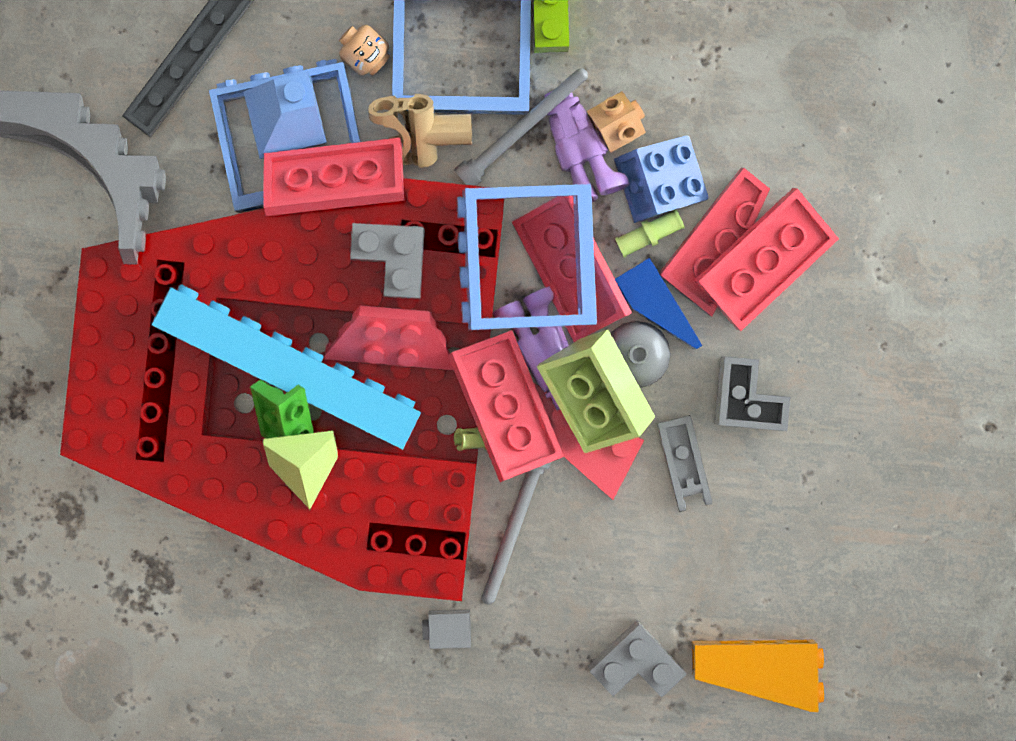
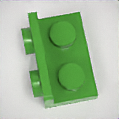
M261 379L250 387L261 436L269 439L314 433L305 388L297 385L284 394L279 388L271 387Z

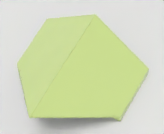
M333 431L263 439L269 466L310 510L338 458Z

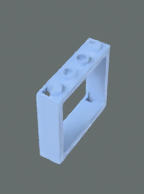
M394 0L392 96L396 98H411L415 96L403 95L405 0ZM515 0L521 1L519 97L429 96L433 100L434 113L526 115L529 113L531 0Z
M336 59L321 60L316 62L317 67L306 70L303 69L302 65L292 66L283 69L284 74L270 77L269 72L259 73L250 76L249 82L237 84L235 79L226 80L223 83L216 84V89L209 90L234 211L242 213L263 208V191L246 195L244 193L225 102L245 98L244 91L270 80L306 71L310 74L312 83L337 78L350 143L361 142L347 71L343 62L337 63Z
M591 184L464 189L462 191L463 197H457L458 218H464V232H458L459 253H465L466 267H460V287L467 288V302H461L462 323H468V330L597 324ZM573 196L578 315L481 319L476 200Z

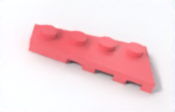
M745 168L739 169L659 272L665 281L711 317H713L717 306L696 283L695 279L754 225L770 190L769 187Z
M535 384L564 457L614 500L644 440L637 437L584 453L561 410L557 411L551 397L546 398L545 394L547 392H544L539 385Z

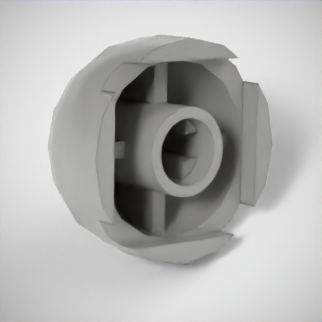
M633 321L623 323L611 332V336L639 388L651 386L662 378L668 369L671 353L668 340L661 330L650 323Z

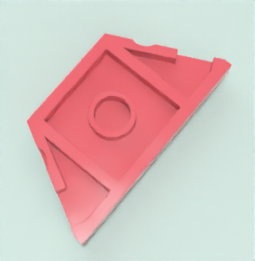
M360 305L352 314V319L340 328L338 338L333 343L329 342L325 348V359L454 370L448 357L450 352L446 347V338L442 331L436 328V321L430 311Z

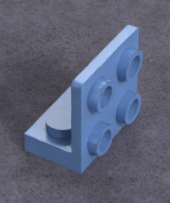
M687 135L638 148L614 158L618 172L624 173L630 183L629 186L624 188V192L634 223L703 202L709 198L690 137Z

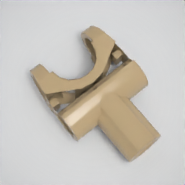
M415 94L411 98L389 96L379 98L369 105L368 114L371 122L377 125H384V127L392 128L399 132V134L388 137V139L400 137L403 144V165L414 164L419 168L428 167L437 161V146L472 145L471 114L434 115L433 100L429 96L423 94ZM380 110H389L388 112L377 113ZM398 113L403 116L404 127L398 120Z

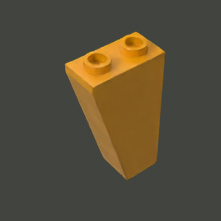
M813 639L692 641V675L695 680L809 712H819V703L824 702L823 682H818V669H823L824 654L823 649L818 648V643Z

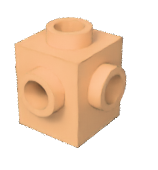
M622 91L587 111L594 128H597L601 133L610 153L646 133L641 122L645 115L636 100L630 102Z

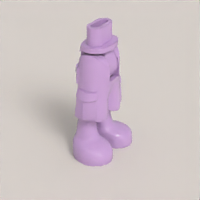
M571 93L547 114L550 116L549 123L556 143L555 152L562 171L570 172L573 185L591 184L584 169V164L589 161L601 195L613 194L626 188L630 184L628 177L624 173L614 172L608 167L603 158L608 148L601 133L597 128H594L586 110L579 104V98L574 97ZM591 184V194L593 203L598 199V195L594 186Z
M545 287L523 299L532 317L549 316L548 306L553 300L554 293L550 287ZM515 301L495 310L493 316L494 318L525 317V313L520 301ZM530 327L512 328L519 338L517 343L527 367L540 388L547 392L545 394L546 398L551 397L556 410H560L537 366L568 346V341L562 327H537L539 333L536 335L532 333Z

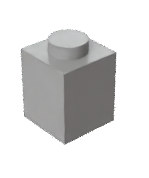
M470 610L429 611V619L422 620L423 640H429V648H471Z

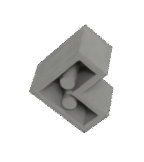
M353 223L351 259L354 261L386 262L384 296L421 299L425 229L423 227Z
M721 357L715 424L787 431L790 397L756 394L759 360Z
M638 620L588 665L590 673L612 696L617 694L639 673L662 698L687 675L679 663Z

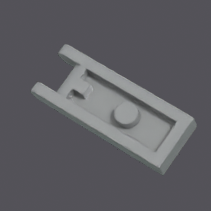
M691 415L657 423L679 512L686 511V503L683 497L702 493L705 505L712 504Z

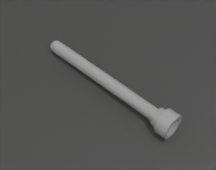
M582 68L577 69L475 160L471 158L468 162L464 160L454 170L466 185L477 186L482 181L481 177L485 174L483 170L587 79V71Z
M551 463L528 471L525 474L482 595V601L487 605L495 601L539 475L544 474L545 469H549Z

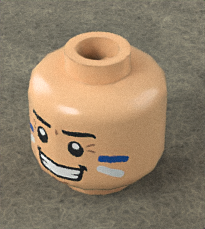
M363 25L358 29L351 26L339 39V42L343 44L339 52L340 58L358 75L363 76L370 73L373 76L390 57L387 53L389 49L388 42L369 25Z

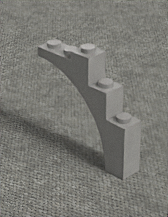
M0 91V137L26 140L52 148L73 159L93 175L108 194L116 211L118 219V249L123 264L137 265L139 252H144L145 231H141L142 221L148 220V203H158L159 190H165L166 174L165 170H160L157 156L127 155V138H122L119 125L90 124V108L84 106L81 93Z

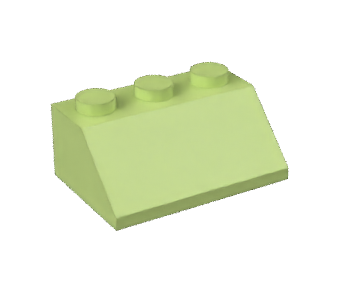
M608 329L577 340L537 366L584 453L640 437L655 418Z

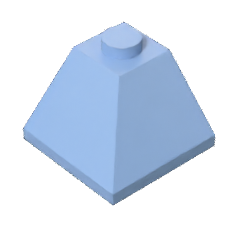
M308 71L273 79L244 91L260 159L264 158V153L304 149L327 143L312 79Z

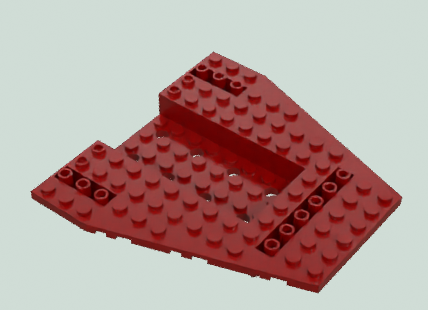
M403 178L404 201L266 216L263 208L145 234L144 252H139L137 265L123 264L118 249V240L82 248L60 455L358 591L462 602L478 448L459 451L454 443L455 431L446 435L437 428V421L443 415H450L455 418L457 422L456 429L477 428L454 370L325 359V351L319 353L324 356L321 361L322 363L334 368L336 363H339L355 371L352 378L362 383H365L366 379L369 378L385 386L384 394L395 399L398 393L415 401L416 403L413 408L420 411L421 414L404 448L401 449L322 410L321 416L318 419L311 420L314 433L333 431L338 458L309 510L269 466L263 445V439L266 438L261 436L255 406L248 413H242L236 407L237 397L242 393L249 394L252 397L250 387L260 379L151 324L169 288L172 287L177 290L181 284L199 293L196 300L208 306L211 300L230 309L228 316L238 321H241L242 317L245 316L262 325L260 332L272 337L275 331L293 340L290 347L302 353L305 347L311 349L310 339L317 333L324 334L329 342L333 343L338 338L340 328L352 319V314L360 305L430 311L436 321V328L442 331L446 338V347L448 349L452 347L462 349L490 338L491 329L468 330V323H462L461 302H467V288L460 287V267H466L465 253H459L458 232H464V218H458L457 197H463L462 191L467 188L492 187ZM505 199L476 200L481 319L492 318ZM353 223L423 227L425 229L421 299L384 296L386 262L354 261L351 259ZM264 381L265 383H267V384L270 385L271 387H276V386H274V385H272V384H270V383Z

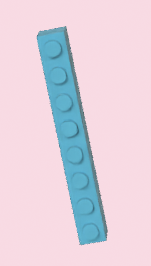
M181 284L177 290L172 287L169 288L151 325L286 392L300 385L305 388L308 403L401 449L404 448L421 414L420 411L413 408L416 403L415 401L398 393L394 399L383 393L385 386L369 378L366 379L365 383H362L352 378L355 371L339 363H336L334 368L321 362L324 357L323 355L305 347L302 353L290 347L293 340L275 331L272 337L259 331L262 326L261 324L245 316L242 317L241 321H238L228 316L229 308L211 300L208 306L196 300L199 293Z

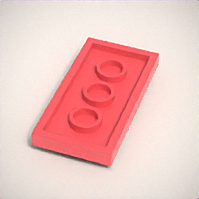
M400 137L264 153L263 208L266 216L404 201L403 155Z
M792 188L703 271L695 281L737 330L742 331L839 238L797 188Z
M555 197L512 221L544 286L550 287L553 291L554 297L552 301L559 315H578L573 197ZM594 238L597 324L566 326L573 342L632 313Z
M512 330L454 351L448 355L500 482L564 457Z

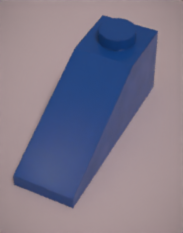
M650 258L615 278L621 293L632 311L692 349H698L703 346Z

